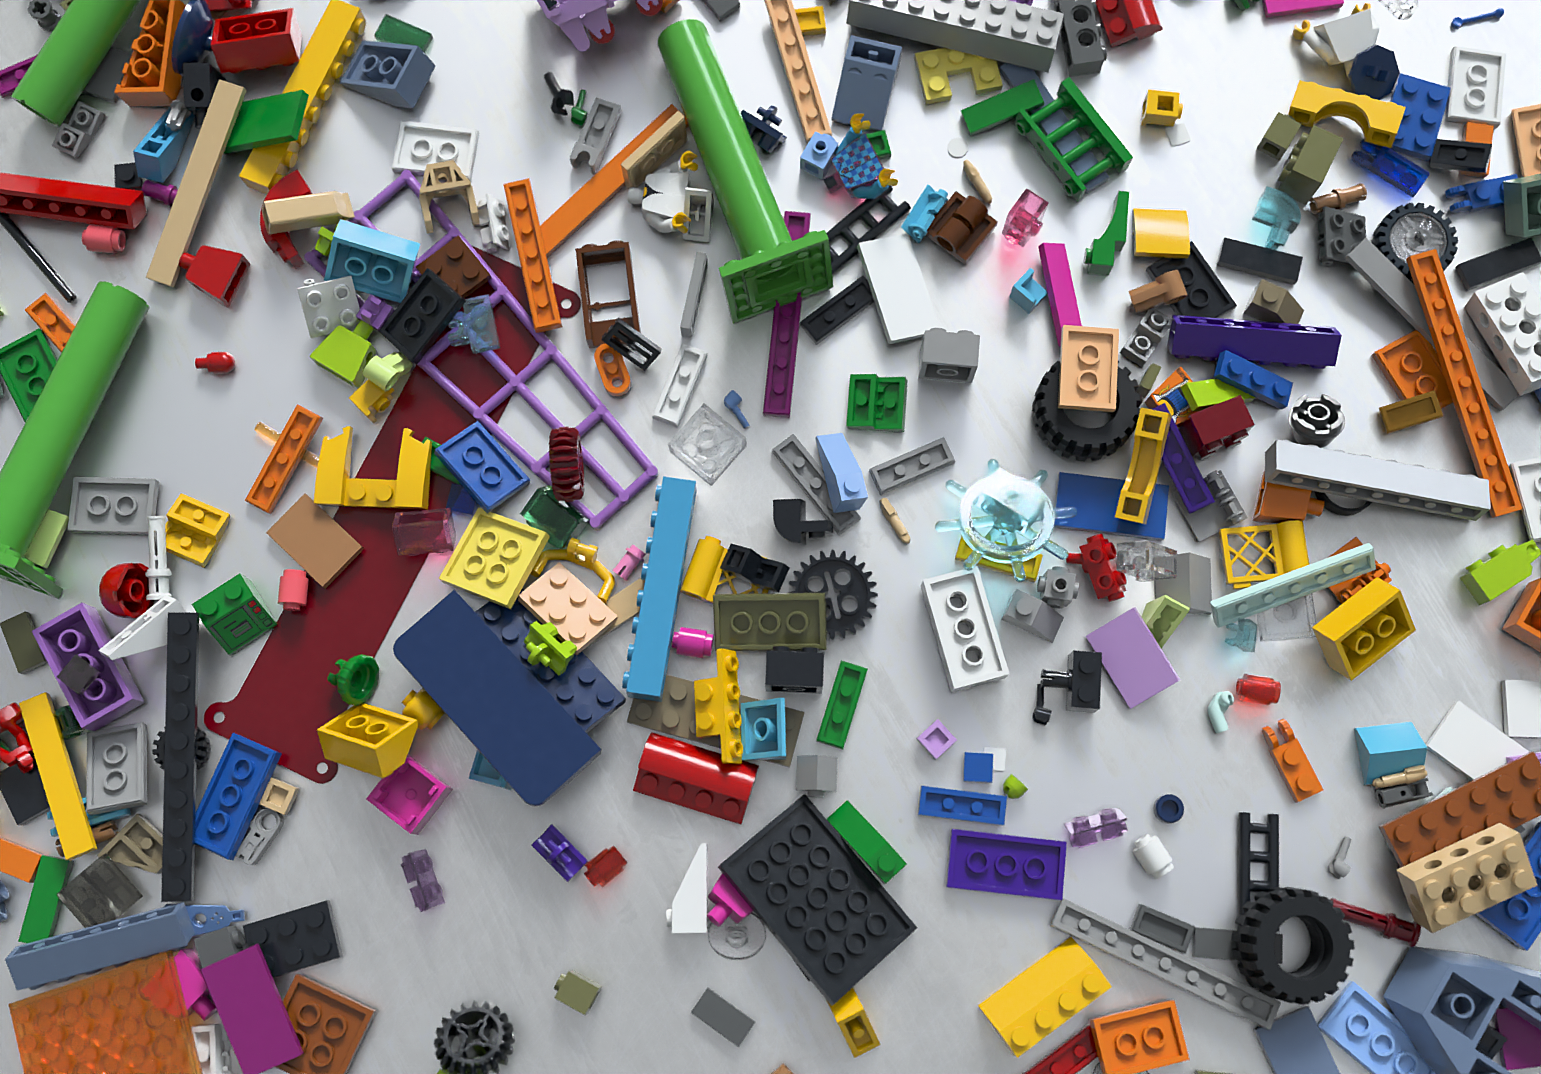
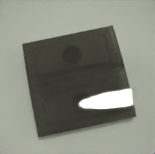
M106 853L89 865L56 894L84 928L116 920L143 897Z

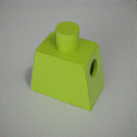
M362 320L359 321L353 332L339 325L309 357L319 367L359 389L365 379V376H363L364 368L376 355V349L367 341L374 328Z

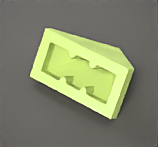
M1164 595L1146 603L1142 619L1160 648H1162L1190 610L1189 607Z

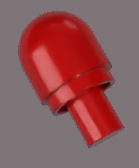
M212 352L207 354V358H196L195 366L196 369H208V372L213 374L229 373L235 367V359L228 352Z

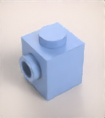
M815 131L800 156V169L823 180L833 164L832 159L835 157L839 143L832 136Z

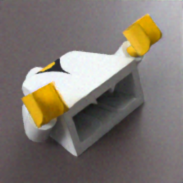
M1364 3L1362 9L1359 8L1358 4H1355L1351 15L1314 26L1313 30H1310V22L1304 20L1301 24L1302 29L1294 25L1292 35L1295 39L1304 40L1329 66L1343 62L1346 75L1349 77L1348 75L1356 55L1376 44L1380 26L1371 13V4Z
M691 151L684 152L680 160L655 171L653 174L646 175L644 188L629 187L628 203L642 204L643 218L660 233L679 230L685 234L688 231V228L683 225L685 222H691V219L684 214L686 187L690 188L691 184L690 175L687 170L696 171L698 169V164L692 162L698 156Z

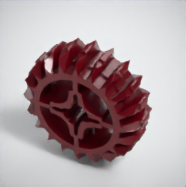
M569 427L552 429L549 436V462L553 493L557 501L573 502L580 500L584 495L585 484L579 431L576 428Z

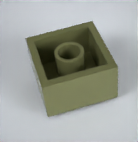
M1313 125L1308 134L1303 132L1289 154L1287 165L1284 166L1277 181L1281 182L1277 192L1307 205L1322 185L1344 138Z

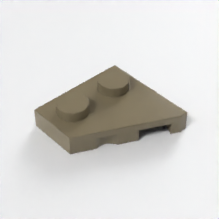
M136 814L97 856L101 859L161 874L163 835L143 815Z

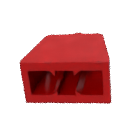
M206 245L199 248L196 256L185 252L179 259V267L188 270L185 276L187 281L196 289L229 308L251 265L241 253Z

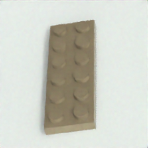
M666 674L662 702L633 698L627 723L721 749V736L696 737L694 682ZM740 695V697H739V713H740V715H741V703L753 702V701H760V700L755 699V698H751V697H747V696H744V695ZM785 707L786 759L764 761L790 768L805 712Z

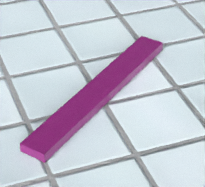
M784 211V221L792 241L802 238L805 234L809 233L811 213ZM801 292L797 293L796 301L780 306V303L776 300L773 313L763 416L790 418L802 307Z

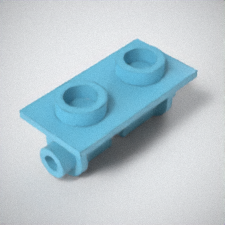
M927 184L901 226L918 244L927 235V229L934 220L935 215L948 201V193L945 190L939 189L937 192L929 184Z

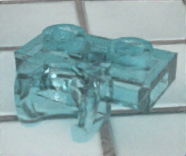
M487 294L465 299L466 302L463 305L464 313L462 311L458 312L448 324L450 328L459 327L456 332L448 335L450 344L455 347L471 344L474 354L500 348L490 296Z

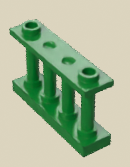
M1068 77L1060 83L1056 94L1057 99L1029 116L1023 107L1019 109L1015 125L1018 132L1028 138L1061 180L1066 193L1069 196H1073L1079 202L1082 200L1087 189L1084 186L1086 183L1110 167L1115 168L1119 174L1128 169L1133 156L1071 78ZM1062 107L1067 108L1073 115V118L1045 136L1036 124ZM1076 128H1083L1089 135V138L1061 156L1052 144ZM1092 148H1099L1105 155V159L1077 176L1068 164Z

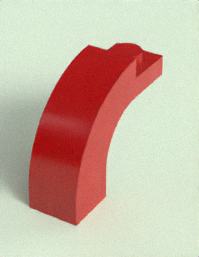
M297 169L280 179L268 192L264 201L313 193ZM261 208L260 228L269 248L273 253L278 251L282 260L285 263L290 261L295 269L304 265V261L291 241L289 231L275 234L267 233Z

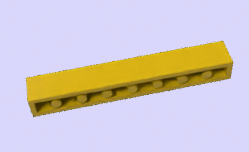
M330 0L282 92L283 94L304 90L309 95L297 141L253 148L239 175L247 187L268 194L271 188L288 174L290 168L295 166L301 147L309 139V131L320 118L324 102L328 101L331 97L332 87L336 79L341 77L347 58L354 52L358 36L362 35L365 31L366 19L359 7L341 0Z

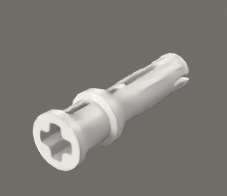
M147 516L150 569H147V572H145V576L149 578V595L146 596V600L162 599L165 595L172 597V594L169 593V576L172 573L170 568H167L166 516Z

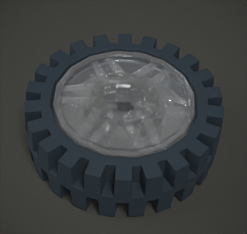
M1407 203L1405 206L1400 205L1389 212L1375 229L1374 237L1371 240V243L1413 284L1406 258L1436 249L1444 271L1455 258L1454 255L1458 249L1456 247L1458 237H1454L1457 231L1455 226L1449 227L1452 222L1448 217L1444 220L1442 218L1445 214L1444 212L1439 210L1435 213L1433 212L1434 206L1429 205L1427 208H1424V203H1417L1415 206L1413 203Z

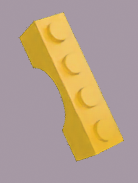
M1299 80L1288 115L1292 116L1298 123L1308 127H1313V125L1327 117H1346L1359 125L1364 134L1365 142L1392 148L1406 107L1393 102L1372 99L1366 95L1348 93L1338 88L1333 89L1321 86L1315 82Z
M1141 407L1134 434L1131 463L1126 481L1121 489L1115 518L1141 524L1147 523L1172 418L1169 413Z

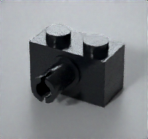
M1073 650L1068 655L1067 672L1042 669L1041 678L1049 679H1042L1040 681L1041 687L1066 688V711L1090 713L1098 711L1100 709L1102 652Z

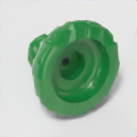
M363 654L354 656L348 661L343 659L337 660L335 665L340 669L339 673L332 674L330 672L328 681L332 685L337 686L338 693L346 704L359 706L370 699L378 685L379 666L372 656Z

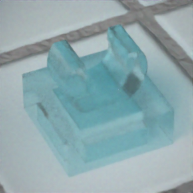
M1238 618V625L1235 623L1226 625L1227 629L1236 630V637L1233 639L1227 638L1225 642L1230 646L1238 647L1244 652H1255L1258 625L1250 619Z

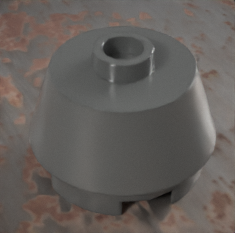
M1322 394L1321 398H1307V395L1300 397L1292 406L1288 415L1294 439L1301 445H1316L1319 448L1329 445L1345 427V417L1340 410L1341 404L1336 399Z

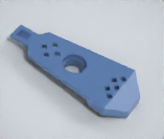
M185 905L195 932L193 936L219 930L229 926L231 922L245 920L244 910L230 911L225 905ZM204 914L206 921H198L196 915Z

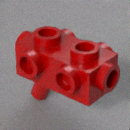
M1103 534L1087 538V544L1079 546L1081 553H1067V564H1080L1083 571L1089 573L1098 599L1107 598L1108 602H1112L1125 597L1123 592L1126 591V576L1123 570L1117 566L1115 546L1108 539H1104Z

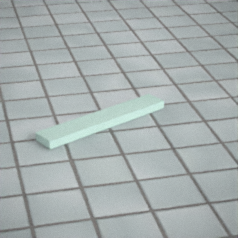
M1370 543L1210 601L1214 623L1219 628L1376 570L1374 548Z

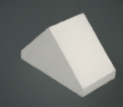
M686 187L684 214L691 219V222L683 224L688 228L687 233H683L684 240L709 242L714 210L713 190Z

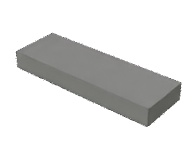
M696 253L680 325L681 335L691 338L693 335L708 268L706 253Z
M943 437L869 469V472L879 494L882 495L955 463V459Z

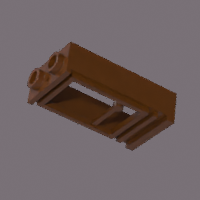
M615 240L609 242L608 245L586 244L582 248L575 249L585 335L589 349L598 348L600 345L605 344L601 340L602 335L605 332L607 333L609 327L614 325L617 320L593 322L591 309L600 311L601 308L631 304L632 317L620 319L641 333L629 242ZM626 263L630 300L601 304L596 302L591 305L586 268ZM615 335L612 336L614 339H616V340H617L618 342H620L621 344H626V343H624L623 341H621L619 338H617Z

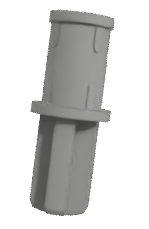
M184 87L180 88L176 100L170 104L171 111L167 117L166 126L170 127L172 131L181 129L185 119L191 115V112L184 105Z

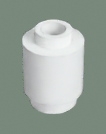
M1146 834L1134 842L1136 848L1132 852L1147 874H1151L1154 879L1162 877L1174 868L1171 863V856L1157 836L1150 837L1149 834Z

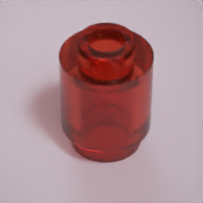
M1245 673L1242 679L1238 678L1236 695H1240L1242 702L1270 705L1271 703L1277 704L1279 701L1281 684L1279 681H1274L1272 677Z
M613 845L609 849L605 848L585 864L588 870L584 875L594 887L600 884L603 888L624 870L622 867L627 864V861Z

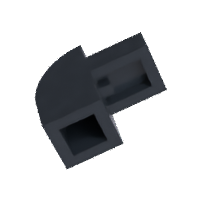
M802 499L773 500L775 527L779 534L788 541L806 545V534H809V539L825 538V533H833V522L829 520L806 521V501Z

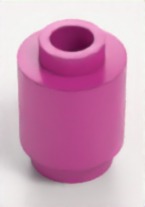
M680 627L679 632H674L672 648L677 649V655L696 658L710 657L714 635L707 634L705 630Z

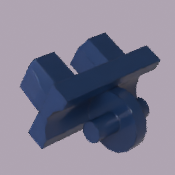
M771 105L766 110L760 106L756 113L763 117L762 120L743 109L741 114L751 139L757 129L764 132L757 144L758 146L771 153L779 142L784 144L787 136L770 126L771 123L780 126L782 119L776 116L778 107Z

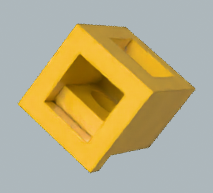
M1148 89L1142 104L1141 125L1146 126L1148 123L1174 126L1176 120L1181 119L1183 103H1179L1180 93Z
M368 379L349 399L374 424L377 421L375 415L389 407L390 401L393 399L391 394L395 390L391 388L388 391H384Z

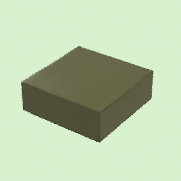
M1153 363L1146 370L1136 391L1142 394L1143 398L1150 392L1161 370V366Z

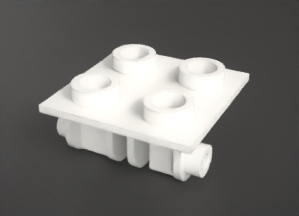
M351 275L321 283H315L314 279H308L303 282V287L297 288L311 339L328 335L339 325L346 329H352L359 323L360 320L357 319L356 315L360 308Z

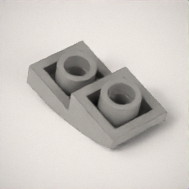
M78 101L69 124L67 125L62 122L52 147L77 158L95 136L106 114Z
M1155 308L1149 309L1120 353L1143 367L1170 328L1171 319Z

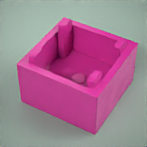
M407 755L405 763L394 770L391 775L382 778L366 800L407 832L418 835L453 788L410 755Z

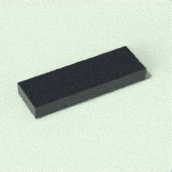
M1224 237L1216 265L1295 285L1298 281L1303 257Z
M1531 237L1462 262L1455 268L1466 291L1538 265L1541 263V255Z
M861 276L800 322V326L816 345L875 302L868 280Z

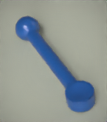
M1498 7L1492 12L1463 19L1455 17L1451 21V26L1458 29L1465 23L1494 16L1500 18L1504 15L1505 10L1502 7Z

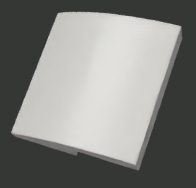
M223 1023L189 1027L190 1074H243Z

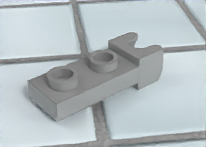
M596 97L579 140L575 143L570 155V163L574 168H578L583 160H589L591 173L596 174L603 160L602 156L621 112L620 105Z

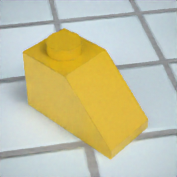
M853 987L832 1006L828 1002L854 1058L881 1045Z

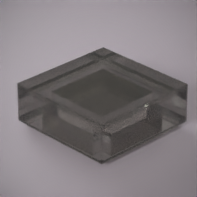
M75 654L58 674L57 678L77 694L82 695L101 672L80 655Z

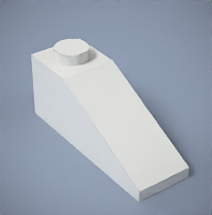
M165 595L98 651L101 655L114 660L167 645L168 613L186 611L176 599Z
M700 844L672 902V909H667V927H672V933H708V844Z

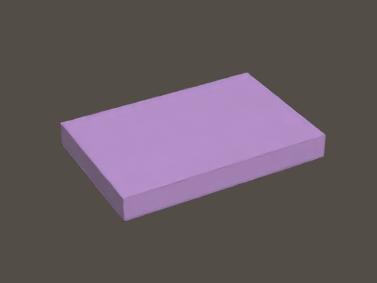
M1133 607L1086 636L1094 651L1102 652V664L1130 709L1180 681V678L1136 607Z

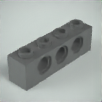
M1053 0L1055 12L1064 13L1060 27V36L1069 77L1100 72L1103 63L1107 59V52L1105 46H1101L1100 38L1102 31L1100 22H1096L1095 0ZM1075 19H1080L1083 23L1076 22ZM1083 42L1089 46H1082L1080 43Z

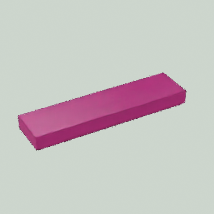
M1043 242L1038 246L1058 346L1061 347L1063 325L1082 326L1065 243Z

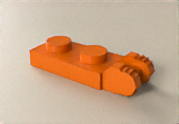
M1283 718L1278 721L1279 730L1286 743L1280 746L1271 727L1266 726L1262 728V733L1270 748L1269 752L1294 802H1300L1323 791L1298 739L1295 738L1294 732L1287 720Z

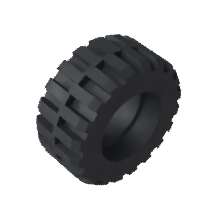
M1057 361L1045 373L1034 395L1032 411L1035 415L1033 422L1035 427H1040L1038 435L1042 441L1045 439L1050 441L1048 447L1051 450L1055 451L1058 448L1063 451L1061 456L1067 459L1074 455L1077 456V461L1085 462L1088 457H1091L1092 461L1100 460L1104 455H1112L1119 447L1125 444L1136 428L1140 413L1139 406L1142 404V394L1136 393L1139 388L1137 380H1130L1131 371L1127 367L1121 369L1118 366L1116 410L1111 412V417L1104 426L1085 428L1071 421L1063 408H1058L1060 361Z
M1291 887L1269 888L1268 892H1260L1254 896L1256 902L1247 901L1242 907L1245 911L1244 915H1238L1235 920V924L1239 926L1237 932L1232 931V941H1236L1237 948H1233L1232 951L1234 958L1240 959L1241 962L1237 965V968L1242 975L1248 976L1246 981L1253 988L1259 989L1261 993L1269 997L1299 1005H1307L1311 1001L1320 1002L1326 998L1324 993L1333 995L1339 990L1336 984L1346 981L1348 974L1345 971L1347 966L1352 967L1354 958H1350V950H1354L1355 947L1354 940H1350L1348 935L1352 933L1350 924L1342 921L1345 915L1340 908L1333 907V901L1325 896H1319L1317 892ZM1291 917H1299L1309 931L1311 949L1306 962L1294 972L1287 973L1276 960L1274 939L1279 927Z

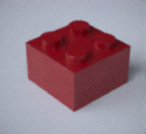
M1239 395L1189 415L1178 429L1192 457L1200 456L1201 459H1205L1217 453L1216 450L1220 447L1225 446L1226 449H1230L1242 443L1241 440L1249 436L1248 431L1255 424L1242 396Z

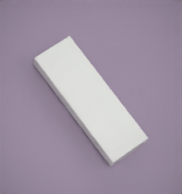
M685 344L681 345L652 415L653 419L678 428L707 358V352Z

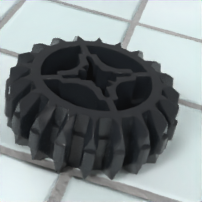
M474 1000L471 1008H467L462 1003L460 1012L451 1009V1019L442 1017L443 1027L437 1028L436 1035L438 1038L434 1039V1046L437 1049L435 1055L437 1060H441V1068L444 1070L448 1069L449 1074H489L488 1072L491 1070L498 1074L500 1071L498 1064L507 1065L508 1058L506 1055H512L514 1051L511 1045L515 1042V1036L512 1034L514 1029L512 1023L508 1022V1015L505 1013L500 1014V1008L497 1005L490 1009L489 1003L486 1001L482 1007H478V1003ZM492 1028L498 1033L495 1046L491 1045L488 1039ZM455 1036L459 1038L461 1043L459 1046L460 1051L457 1055L451 1050Z

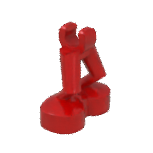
M11 703L0 709V734L9 731L16 738L18 748L10 752L0 747V760L10 767L16 764L22 773H27L33 769V758L31 757L33 749L26 732L18 726L23 721L20 706L17 703Z

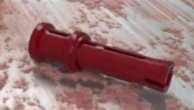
M1336 898L1330 899L1333 901V907L1340 908L1344 913L1345 918L1342 920L1378 931L1383 938L1390 939L1392 937L1407 942V945L1410 947L1416 946L1421 933V925L1415 921L1408 922L1397 918L1396 914L1393 913L1382 915L1336 900Z

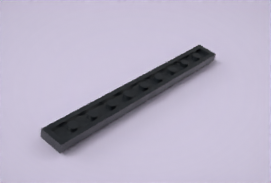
M198 612L168 613L161 902L194 900L200 616Z

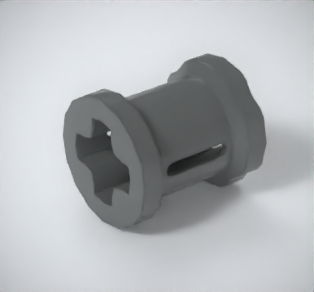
M32 0L29 3V14L34 19H37L39 26L43 30L53 31L61 19V15L52 9L53 7L48 0Z

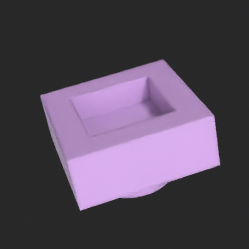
M938 719L917 738L919 743L935 760L957 741Z

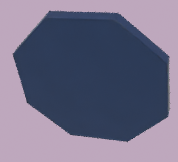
M1375 44L1356 55L1348 75L1354 94L1366 95L1372 99L1379 100L1392 93L1400 73L1394 51Z

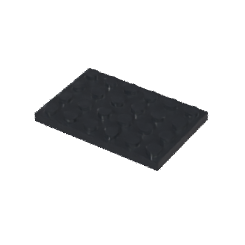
M806 794L801 796L718 866L719 870L831 1006L917 929V926Z

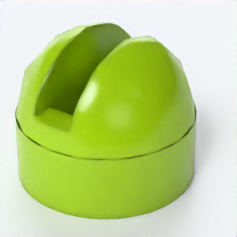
M1010 774L1003 783V791L1011 799L1020 798L1028 790L1013 774Z

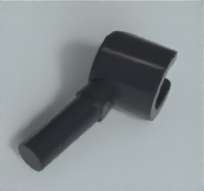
M1037 684V702L1032 719L1037 723L1046 725L1049 722L1052 710L1043 708L1044 688Z

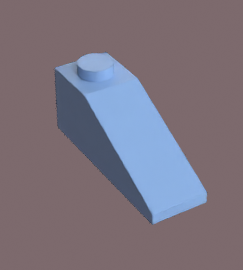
M843 433L816 436L815 439L833 513L860 510L867 500L868 494L862 471Z

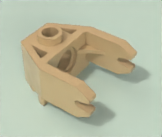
M454 160L426 165L420 187L419 202L427 234L433 233L429 211L431 200L450 195L461 194L468 203L473 226L479 225L480 221L473 187L470 180L464 176Z

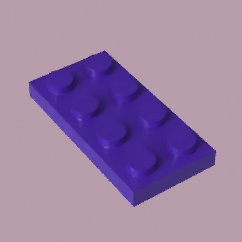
M951 829L946 887L1063 900L1067 842Z

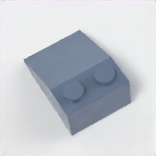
M362 40L339 83L344 87L390 105L413 109L436 65L419 46Z

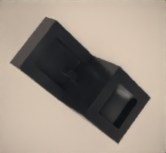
M731 543L720 569L757 587L779 593L790 567L784 563L763 558L750 548Z

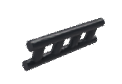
M889 186L876 199H866L827 232L829 244L841 235L851 245L840 255L829 245L832 275L858 254L857 245L859 243L876 239L911 209L907 201L897 205L888 196L893 191L892 186ZM880 202L890 213L878 222L868 211ZM858 219H861L870 228L860 238L849 229Z
M1239 812L1238 915L1243 916L1245 911L1242 907L1247 901H1250V892H1268L1269 888L1279 887V814H1267V823L1250 822V813ZM1250 833L1267 834V852L1250 851ZM1250 862L1267 863V881L1250 880Z

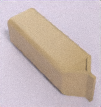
M337 191L263 201L262 216L268 234L338 224L340 219L346 221L355 218L348 193Z

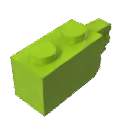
M1533 540L1518 546L1514 544L1508 548L1501 545L1488 553L1491 558L1487 561L1482 562L1479 559L1467 566L1466 570L1468 573L1461 576L1460 579L1478 605H1482L1532 574L1533 568L1531 563L1541 555V550Z

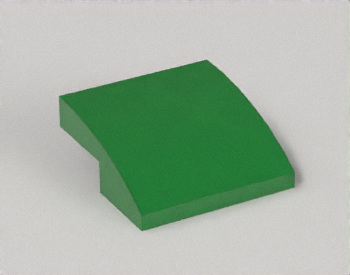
M850 374L847 428L904 432L908 382L906 377Z

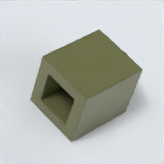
M1278 112L1256 149L1280 161L1302 124L1298 123L1292 116Z
M571 970L568 971L567 975L563 973L560 975L554 986V989L558 991L554 998L586 1015L589 1013L602 986Z

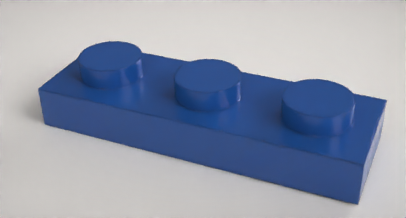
M1227 350L1219 354L1214 378L1276 408L1284 409L1288 407L1293 382Z
M921 786L918 815L1004 825L1007 796Z

